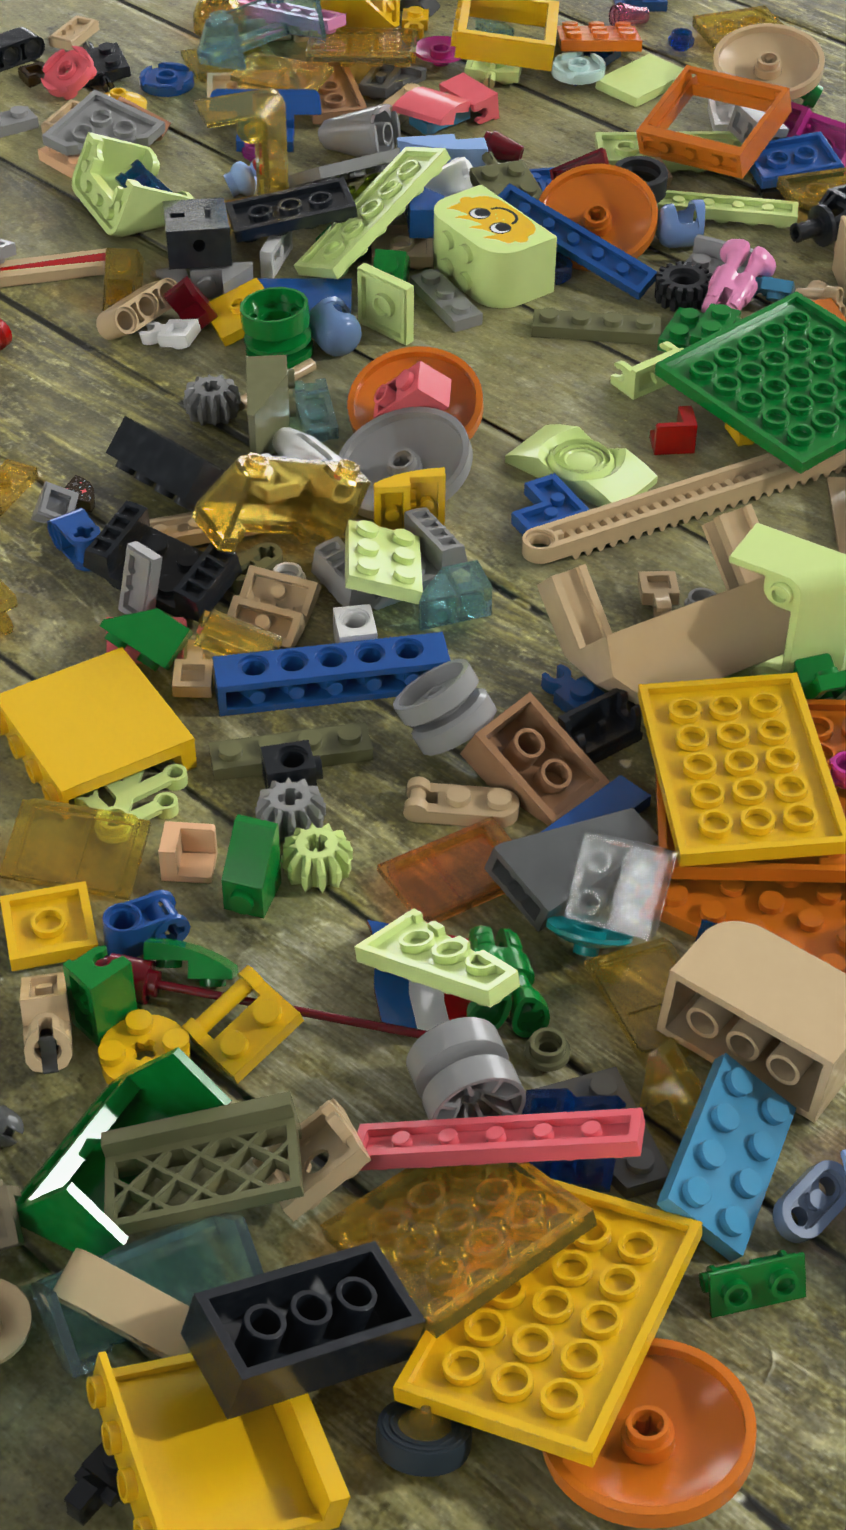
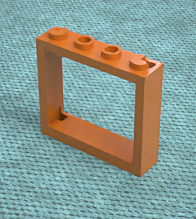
M686 65L636 130L639 152L643 155L655 158L661 157L663 160L743 179L792 112L790 88ZM693 95L765 112L740 147L668 130L669 126Z

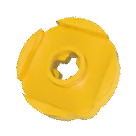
M144 1009L131 1011L127 1014L125 1020L120 1021L105 1033L98 1047L99 1064L106 1083L109 1085L119 1076L177 1047L191 1059L188 1032L181 1028L177 1022L167 1017L152 1015ZM141 1051H153V1058L145 1056L141 1060L136 1059L137 1053Z

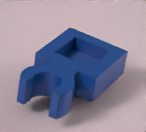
M562 664L557 666L556 678H552L546 672L542 674V689L554 695L553 703L565 713L604 694L600 688L585 676L574 680L571 677L570 669Z

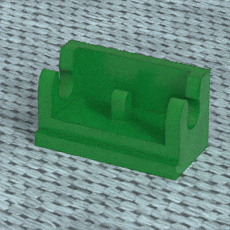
M106 946L94 947L76 960L71 961L69 959L62 964L72 1023L98 1047L103 1036L110 1028L125 1020L128 1013L137 1009L132 963L125 956H121L111 960L106 966L95 965L97 960L103 959L108 954Z

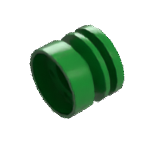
M270 287L255 291L246 296L241 302L240 316L242 329L245 332L246 356L287 355V368H292L311 358L314 347L313 340L311 339L312 330L309 327L308 299L304 293L293 288Z

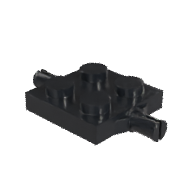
M88 41V44L87 42L83 44V48L93 59L94 67L97 70L96 76L89 80L83 88L101 85L107 93L115 88L112 82L131 76L130 66L117 42L102 43L98 47H94L90 41Z

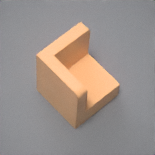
M165 821L158 850L161 881L206 884L212 882L218 854L215 825Z

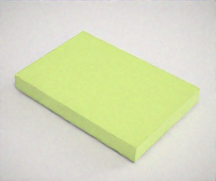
M649 53L604 75L601 80L596 82L595 88L627 104L638 107L664 94L684 68Z

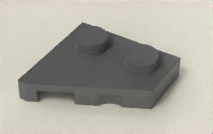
M377 60L359 84V90L361 95L369 96L371 99H386L407 83L418 84L426 80L427 68Z

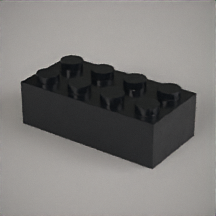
M376 1241L194 1293L180 1334L228 1420L409 1360L426 1320Z

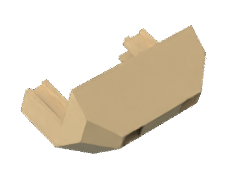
M752 503L734 511L718 515L713 518V521L701 525L726 587L724 592L612 633L586 564L550 576L539 583L537 588L564 657L596 685L608 691L614 688L627 691L628 700L640 706L638 684L723 678L784 654L791 611L777 607L769 601L764 592V575L729 563V556L754 525L759 523Z

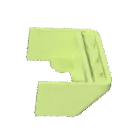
M756 523L729 556V563L764 575V592L766 597L777 607L791 611L784 654L723 678L794 673V662L797 659L825 653L831 655L834 666L838 668V671L846 670V554Z

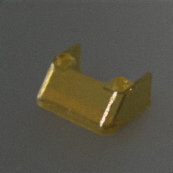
M264 88L193 100L194 107L207 128L236 124V131L240 139L248 144L255 143L257 195L225 200V203L289 189L286 105L283 97L276 89ZM228 218L229 227H230V230H232V227H231V224H230V221H229V218Z

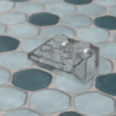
M585 832L564 917L648 941L657 934L677 852L636 840Z

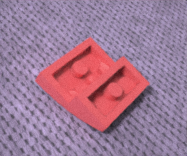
M422 86L402 95L393 104L392 111L439 126L454 125L456 113L469 112L471 100Z

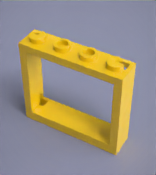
M458 0L451 37V46L456 47L454 58L552 71L560 1ZM469 17L545 27L544 40L468 30Z

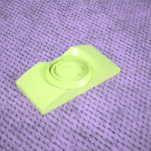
M563 424L545 425L505 455V463L537 478L555 473L577 497L597 507L647 492L657 483L658 476L644 462L626 448H607L601 443L592 440L578 426Z

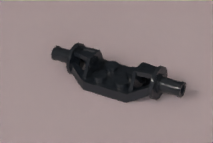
M846 184L828 189L818 205L813 206L809 211L807 221L794 223L790 226V236L794 242L800 243L813 238L817 245L827 247L837 240L841 216H846Z

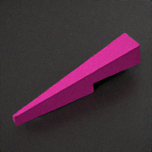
M791 102L792 112L783 123L789 129L787 137L821 131L844 164V173L846 171V123L816 114L809 107ZM840 175L831 176V178L836 179Z

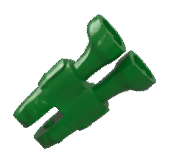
M480 925L473 927L468 937L471 950L475 952L485 950L517 969L520 987L492 1007L481 1006L476 1002L470 1001L466 1009L467 1017L485 1019L491 1022L496 1029H499L510 1013L513 1031L523 1038L531 1037L536 1030L548 1027L550 1021L549 1008L543 996L532 987L535 975L529 958L522 951L521 939L517 933L509 928H500L494 941L490 926Z

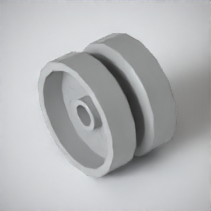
M459 658L434 667L406 686L393 703L394 709L404 725L414 727L411 733L412 737L424 755L442 754L460 746L489 724L497 712V708L486 689L476 688L479 679L467 659Z

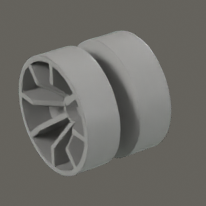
M463 1017L441 1023L419 1037L408 1052L406 1067L416 1092L422 1099V1106L428 1120L520 1115L525 1106V1090L513 1064L509 1061V1056L496 1027L485 1019Z

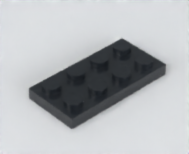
M344 177L225 203L227 215L237 243L254 242L259 238L271 235L282 236L289 233V231L303 228L314 229L322 224L331 222L342 223L349 218L358 217L356 204Z

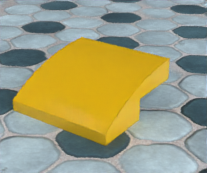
M445 467L409 471L375 482L374 523L379 527L387 529H404V512L426 507L445 526Z

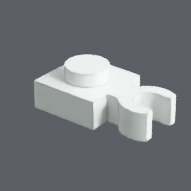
M169 319L166 324L156 321L148 323L146 325L148 331H140L139 335L143 345L159 343L160 347H173L179 350L189 347L200 333L201 328L198 319Z

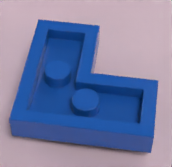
M553 473L524 484V495L534 505L513 511L511 514V524L523 536L531 528L590 509Z

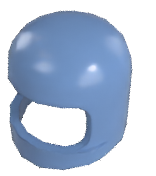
M690 200L688 207L680 211H676L672 203L662 206L658 211L656 236L665 247H691L694 245V238L698 234L704 235V200ZM694 210H695V211H696L697 218H696V221L693 222V216H694Z
M336 296L327 297L309 312V327L312 330V339L325 353L334 357L344 356L351 353L357 347L362 336L361 325L356 317L350 314L349 308L341 298ZM333 305H340L342 307V312L335 309Z

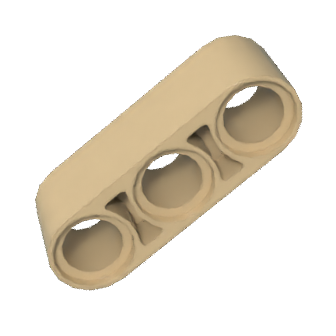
M164 278L146 284L101 312L96 320L99 334L107 340H113L135 333L172 308L163 295L175 286L177 282L172 278Z
M75 1248L50 1294L52 1298L161 1358L190 1352L180 1334L190 1306L83 1249Z

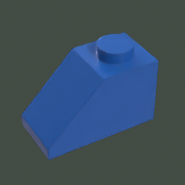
M424 187V191L417 197H414L406 206L405 215L409 238H434V206L439 200L445 198L444 195Z

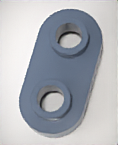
M832 1160L821 1161L809 1167L778 1199L773 1208V1221L782 1237L793 1243L808 1241L818 1236L846 1206V1174L844 1166ZM819 1183L825 1187L826 1195L820 1190ZM791 1212L797 1217L798 1225L794 1222Z

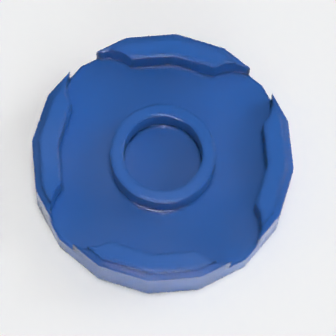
M162 62L158 64V68L152 69V65L147 66L141 71L139 76L142 90L149 95L158 97L182 95L189 92L195 83L193 71L189 72V67L175 62Z

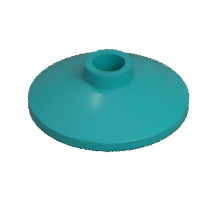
M552 916L547 919L546 923L547 928L557 936L574 943V953L583 956L597 957L600 949L617 948L631 944L633 941V934L630 931L595 919L576 916Z

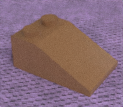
M531 692L478 731L460 753L488 786L504 788L514 792L519 798L520 807L548 826L610 783L607 777Z

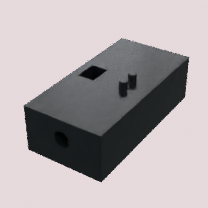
M223 197L163 201L169 270L232 266L230 227Z

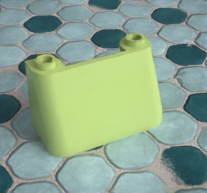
M88 132L73 173L72 189L108 235L124 237L164 227L163 201L195 199L187 191L173 193L160 190L153 180L159 172L160 163L150 147Z

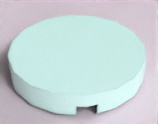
M579 51L564 52L554 58L551 74L558 81L567 84H592L604 77L606 62L595 53H590L589 57L583 56V52Z

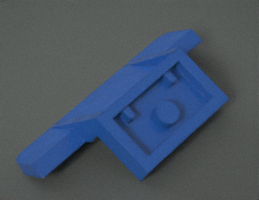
M215 89L210 95L209 114H237L236 152H242L245 141L251 138L265 139L271 152H293L295 138L294 115H321L322 109L320 95L313 89Z

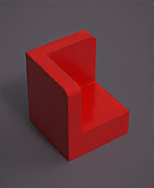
M692 405L678 406L677 422L657 423L655 430H650L649 438L654 455L695 453L698 424Z

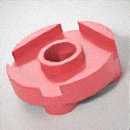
M72 46L74 50L68 52L63 48L55 52L44 64L42 71L45 75L43 79L41 78V82L51 95L71 100L76 97L78 91L89 80L96 76L97 70L94 67L93 59L80 46Z

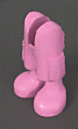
M730 239L726 241L720 250V258L725 264L717 266L708 282V292L703 301L701 312L705 313L711 303L716 305L724 304L730 308L742 310L751 301L758 289L756 277H771L774 274L776 262L773 256L765 248L757 246L754 248L745 270L742 273H737V269L743 265L750 252V244L744 239Z

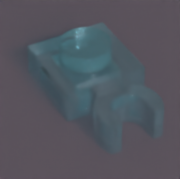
M475 19V29L478 31L514 36V28L504 21Z

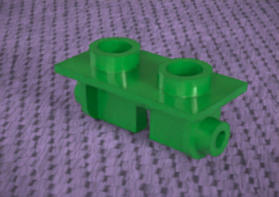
M783 1249L778 1250L777 1254L751 1259L749 1264L741 1265L740 1262L719 1267L714 1265L707 1266L706 1272L699 1273V1284L703 1293L709 1292L711 1318L806 1297L805 1254L803 1252L796 1254L794 1252L787 1253Z

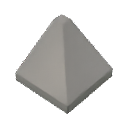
M169 267L151 270L152 272H150L153 278L159 280L172 278L177 283L187 276L186 269L169 270Z
M45 481L31 520L47 523L48 520L74 511L79 493Z

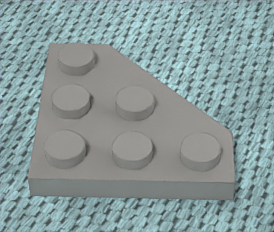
M94 89L42 135L43 145L66 156L78 155L81 153L88 132L149 147L165 132V122Z

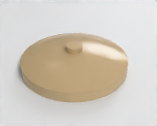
M773 23L748 25L730 32L717 44L713 55V71L790 88L791 100L806 95L819 84L823 76L825 63L824 52L813 37L797 28Z

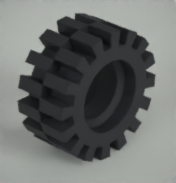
M681 261L676 262V265L668 263L666 267H660L656 274L654 294L656 303L661 304V307L664 309L670 307L672 312H675L679 307L694 308L696 310L698 308L701 310L708 292V282L712 277V273H709L707 268L702 269L700 264L692 266V262L682 265Z

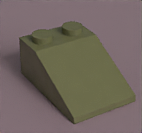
M287 355L246 356L250 457L265 453L272 455L275 451L272 445L274 434L281 428L290 427L289 417H296L295 397H289L288 389H295L294 368H287Z

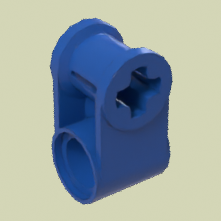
M83 508L48 520V532L55 547L63 552L76 569L90 571L83 567L84 553L101 532L99 526L89 518Z
M155 890L145 896L108 907L102 917L104 946L107 947V955L110 956L111 953L132 957L143 955L144 941L151 937L183 941L189 934L191 926L187 918L176 910V901L173 894L168 890Z

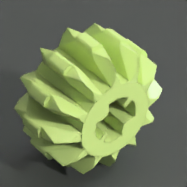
M311 822L309 829L304 830L295 827L293 836L285 837L283 855H281V866L284 869V874L288 875L291 885L301 884L305 892L312 887H318L323 893L327 885L339 888L342 879L349 877L352 869L353 848L350 841L346 840L343 830L333 831L329 823L322 828H316Z

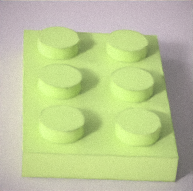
M348 520L345 530V588L419 605L423 593L420 536L414 535L405 529L392 530L379 527L367 520L359 522Z

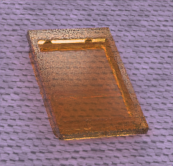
M489 817L377 865V871L408 911L415 908L423 914L425 922L429 923L435 920L439 923L505 894L484 867L493 848L500 843L511 841L512 839L493 817Z

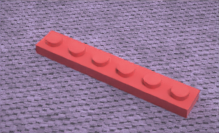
M642 1108L365 1123L359 1125L357 1134L371 1161L362 1167L360 1171L641 1156L645 1119Z

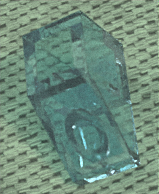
M478 560L445 566L440 569L423 591L419 602L420 630L491 616L493 587Z

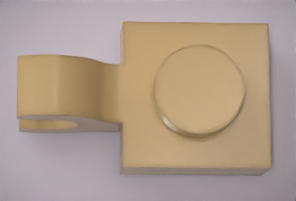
M638 571L637 584L641 605L653 606V618L672 611V605H679L680 591L675 571Z
M188 639L187 658L175 659L172 679L173 697L212 698L214 681L213 659H205V654H203L204 640Z

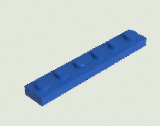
M509 183L498 195L557 236L556 251L637 300H640L656 281V270Z

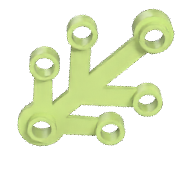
M171 764L166 766L163 772L141 782L145 771L142 770L123 778V781L118 780L103 786L116 800L114 806L109 807L99 798L98 789L74 798L75 806L80 810H89L97 819L95 822V834L99 840L107 844L125 843L135 835L138 825L156 816L160 819H171L178 814V798L171 792L159 793L152 802L132 811L131 809L133 803L164 788L172 791L184 789L188 784L186 767L181 764Z

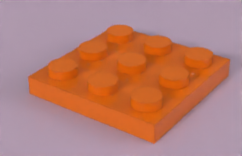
M565 21L562 22V26H557L556 39L561 51L642 52L643 40L635 26H631L630 22L619 21L615 22V26H604V22L592 21L589 22L588 26H578V22Z

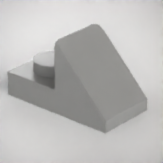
M235 262L232 263V266L190 268V279L206 298H217L252 280L253 263Z

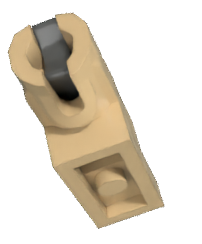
M64 972L21 977L19 1001L23 1023L25 1063L34 1072L43 1074L57 1073L59 1070L67 1067L72 1058L71 1015Z

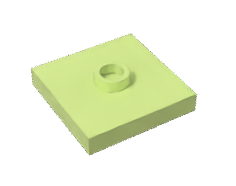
M367 263L358 266V322L407 346L414 341V285Z

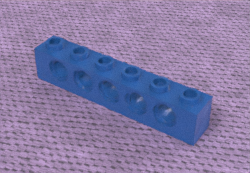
M443 632L212 657L219 717L397 697L406 686L434 667L451 661Z

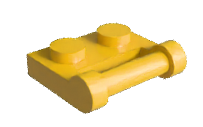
M247 965L238 973L239 979L198 1018L194 1019L191 1017L181 1026V1028L188 1032L189 1038L237 1084L304 1022L301 1013L265 982L250 965ZM253 992L258 998L213 1039L208 1032L248 994Z

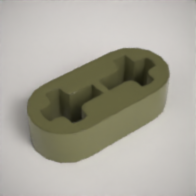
M264 542L253 546L239 556L238 559L242 573L228 590L231 593L240 594L249 565L273 571L276 565L283 563L282 548L277 544Z

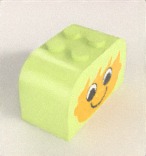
M482 184L447 196L436 203L434 206L433 266L453 285L479 304L491 308L516 307L554 292L557 236Z

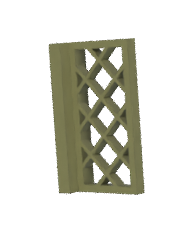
M290 1091L101 1132V1148L105 1156L104 1214L128 1235L303 1197L304 1190L299 1139H302L301 1125ZM283 1143L274 1153L262 1148ZM234 1154L226 1163H223L215 1159L217 1157ZM251 1157L264 1162L251 1176L239 1171ZM187 1164L178 1174L166 1169ZM204 1167L215 1172L203 1186L190 1181ZM276 1169L290 1175V1181L273 1185L264 1183ZM138 1175L129 1185L119 1180L120 1178ZM156 1178L167 1183L154 1197L142 1192ZM228 1180L240 1184L231 1194L220 1196L215 1193ZM180 1190L192 1195L184 1204L172 1207L167 1205ZM132 1200L143 1205L135 1215L118 1218V1214Z

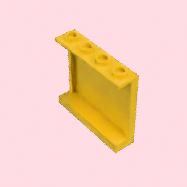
M123 647L0 693V736L5 735L8 738V744L15 759L22 758L31 782L33 784L38 782L41 785L46 803L50 808L56 807L65 821L71 819L68 800L170 759L176 764L185 766L187 771L197 767L195 738Z
M106 1351L98 1352L93 1375L88 1376L86 1381L87 1397L91 1408L99 1409L103 1421L101 1426L103 1447L108 1456L114 1455L119 1469L117 1471L118 1492L124 1504L130 1503L134 1515L133 1530H331L339 1528L351 1497L308 1393L227 1420L191 1353L111 1368Z

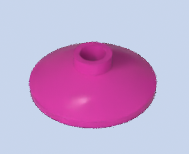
M450 36L426 37L419 40L414 46V53L418 58L431 62L438 67H444L449 63L461 60V58H454L456 47L451 46Z

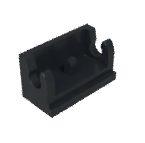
M614 688L558 716L559 725L594 764L642 740L643 733L640 731L642 721L640 706L638 704L633 706L629 712L627 709V691Z

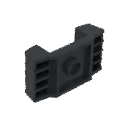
M127 500L89 547H87L83 567L106 579L112 587L121 591L127 544L135 541L140 542L163 557L155 607L174 617L181 615L202 624L210 612L214 610L220 599L224 597V594L232 586L233 582L242 573L237 553L230 547L213 539L204 552L150 527L148 508Z

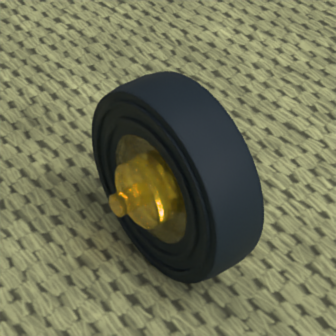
M393 1401L379 1415L376 1425L377 1451L386 1464L402 1473L420 1477L445 1475L460 1468L466 1462L471 1450L472 1427L432 1414L431 1407L428 1405H423L421 1409Z

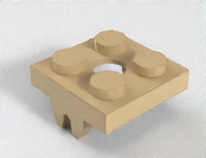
M334 1097L326 1101L316 1112L300 1124L302 1139H299L304 1196L279 1202L282 1210L293 1222L305 1212L318 1206L324 1197L343 1182L357 1175L361 1168L371 1161L347 1113ZM283 1143L271 1146L268 1151L274 1153ZM327 1152L329 1158L324 1167L315 1173H310L312 1159L321 1153ZM256 1158L252 1160L257 1168L264 1163ZM276 1169L264 1182L268 1185L290 1181V1175Z

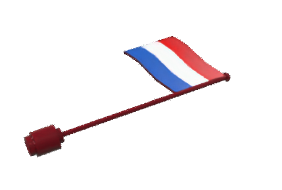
M367 920L371 935L388 925V923ZM111 953L109 957L105 956L103 959L97 960L95 964L97 966H106L111 960L125 956L132 963L136 1002L138 1004L146 1005L150 997H157L160 989L217 1000L224 993L162 981V972L156 970V963L153 960H143V958ZM374 968V995L380 1022L304 1007H293L301 1013L302 1017L419 1038L425 1032L441 1023L467 1017L466 1009L470 1000L446 994L441 990L420 983H414L406 978ZM245 997L239 1004L249 1006L257 998Z

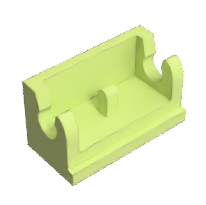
M665 341L659 344V346L667 352L635 366H631L622 360L614 363V366L620 369L623 374L615 373L611 375L610 383L633 400L669 385L655 375V365L657 362L684 348H678L671 342Z

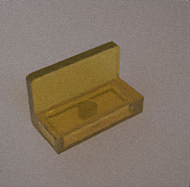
M204 610L199 619L194 645L222 656L278 650L282 645L283 637L217 610H212L211 612Z

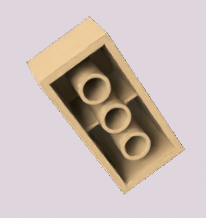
M742 921L722 922L707 929L671 968L656 1030L711 1063L714 1062V1059L727 1053L796 1107L795 1112L815 1123L846 1083V973L758 925Z

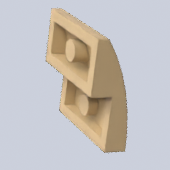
M249 565L239 596L233 595L222 631L286 649L294 648L313 612L321 585L315 581Z

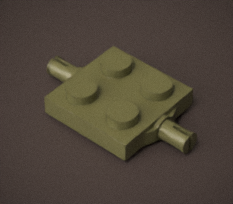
M489 151V154L485 152L482 155L485 166L470 168L469 176L472 185L475 187L482 184L497 196L509 183L539 200L543 192L524 160L499 163L494 154Z

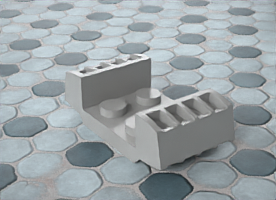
M426 507L404 512V529L420 536L423 593L440 587L446 578L468 568L464 545ZM338 536L315 547L311 572L343 607L371 604V608L379 610L400 602V600L345 588V543Z

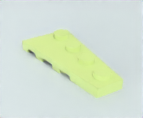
M415 908L354 946L356 959L359 963L371 966L382 972L406 978L414 983H420L441 990L446 994H452L476 1002L481 1006L492 1007L520 987L517 969L485 950L476 952L471 950L470 941L460 935L451 938L446 935L445 926L435 920L429 923L425 922L423 914Z

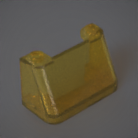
M248 453L238 457L197 500L192 517L218 551L234 552L238 542H242L245 532L294 534L301 544H308L310 539L322 544L338 536L345 543V530L348 520L355 521L371 482L360 471L359 465L347 459L325 461L267 457L257 453Z

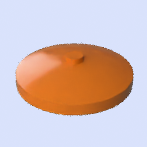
M587 164L572 168L552 180L539 198L540 202L636 259L645 252L656 234L658 206L651 188L635 173L616 165ZM556 251L557 261L574 269L589 271Z
M413 346L385 353L366 365L351 385L347 409L352 431L355 433L363 425L374 419V395L376 390L381 385L397 377L403 370L409 369L419 361H422L452 379L449 408L444 411L462 423L469 439H471L481 423L484 410L483 392L479 378L464 360L442 349Z
M654 1338L593 1468L545 1451L542 1452L547 1468L556 1484L574 1503L589 1513L609 1522L628 1527L647 1529L670 1528L688 1524L710 1515L725 1505L740 1490L752 1469L755 1458L757 1438L756 1417L746 1389L723 1363L708 1353L685 1343Z

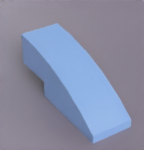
M454 134L397 137V148H400V152L405 147L446 148L451 157L447 163L454 158L465 156L473 167L486 165L482 160V155L488 152L485 138L456 139Z

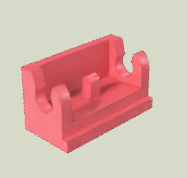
M464 72L439 84L441 92H447L451 95L471 100V110L482 114L474 119L476 123L483 124L491 119H499L498 93Z

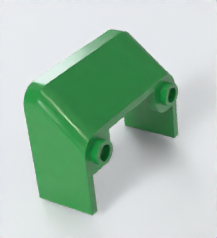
M179 1047L119 1076L99 1094L21 1191L22 1197L15 1199L21 1227L71 1252H74L75 1248H79L97 1255L99 1258L105 1256L112 1249L123 1246L129 1237L104 1214L105 1156L101 1148V1132L230 1104L232 1100ZM138 1175L120 1178L119 1180L129 1185Z

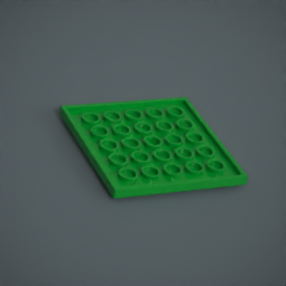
M797 291L657 362L655 365L656 376L800 474L846 449V322Z

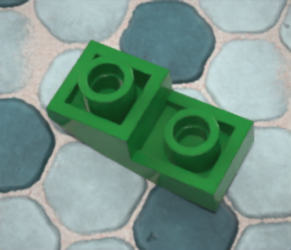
M154 937L144 941L143 960H156V967L180 968L182 967V961H188V979H200V986L223 987L226 986V980H233L238 975V965L226 957L199 945Z

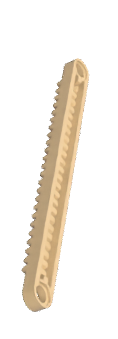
M846 449L802 474L772 454L766 453L531 528L523 534L522 555L527 561L535 564L550 563L568 556H572L576 560L581 552L588 556L594 548H597L600 552L603 551L606 544L615 547L618 540L625 544L632 535L637 540L640 539L643 532L652 535L655 528L664 531L667 524L674 528L679 520L686 524L692 516L698 520L704 512L708 516L712 515L716 508L723 512L728 504L735 508L739 501L747 504L751 497L759 500L763 493L769 497L774 489L781 493L786 485L793 489L797 482L805 485L809 478L815 482L821 474L827 478L832 470L839 474L843 467L846 468ZM544 544L547 545V547H535L532 545Z

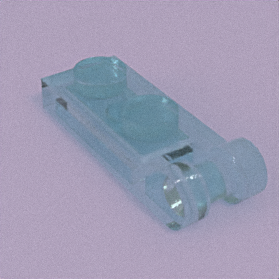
M315 379V383L304 384L302 380L295 381V389H292L293 397H295L302 432L315 437L320 442L339 439V427L326 379Z

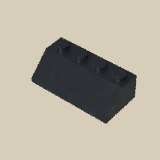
M124 416L106 451L108 455L118 460L115 464L117 468L133 475L135 479L152 488L156 483L155 491L172 500L176 495L174 502L192 512L196 506L211 512L249 494L253 488L251 485L182 445L127 416Z

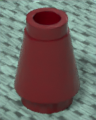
M496 130L493 132L486 131L483 138H485L488 147V154L491 151L497 160H521L525 146L520 145Z

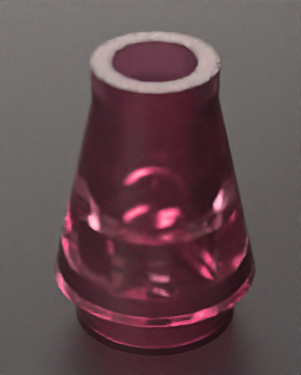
M619 2L613 5L609 11L611 26H615V22L619 21L630 22L631 26L647 23L649 20V10L647 7H638Z

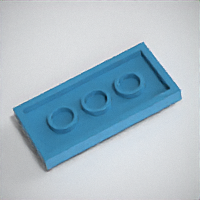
M727 1053L714 1059L656 1205L666 1212L701 1221V1239L730 1262L743 1257L796 1107Z

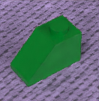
M237 814L221 879L224 909L238 914L265 918L282 883L278 823Z

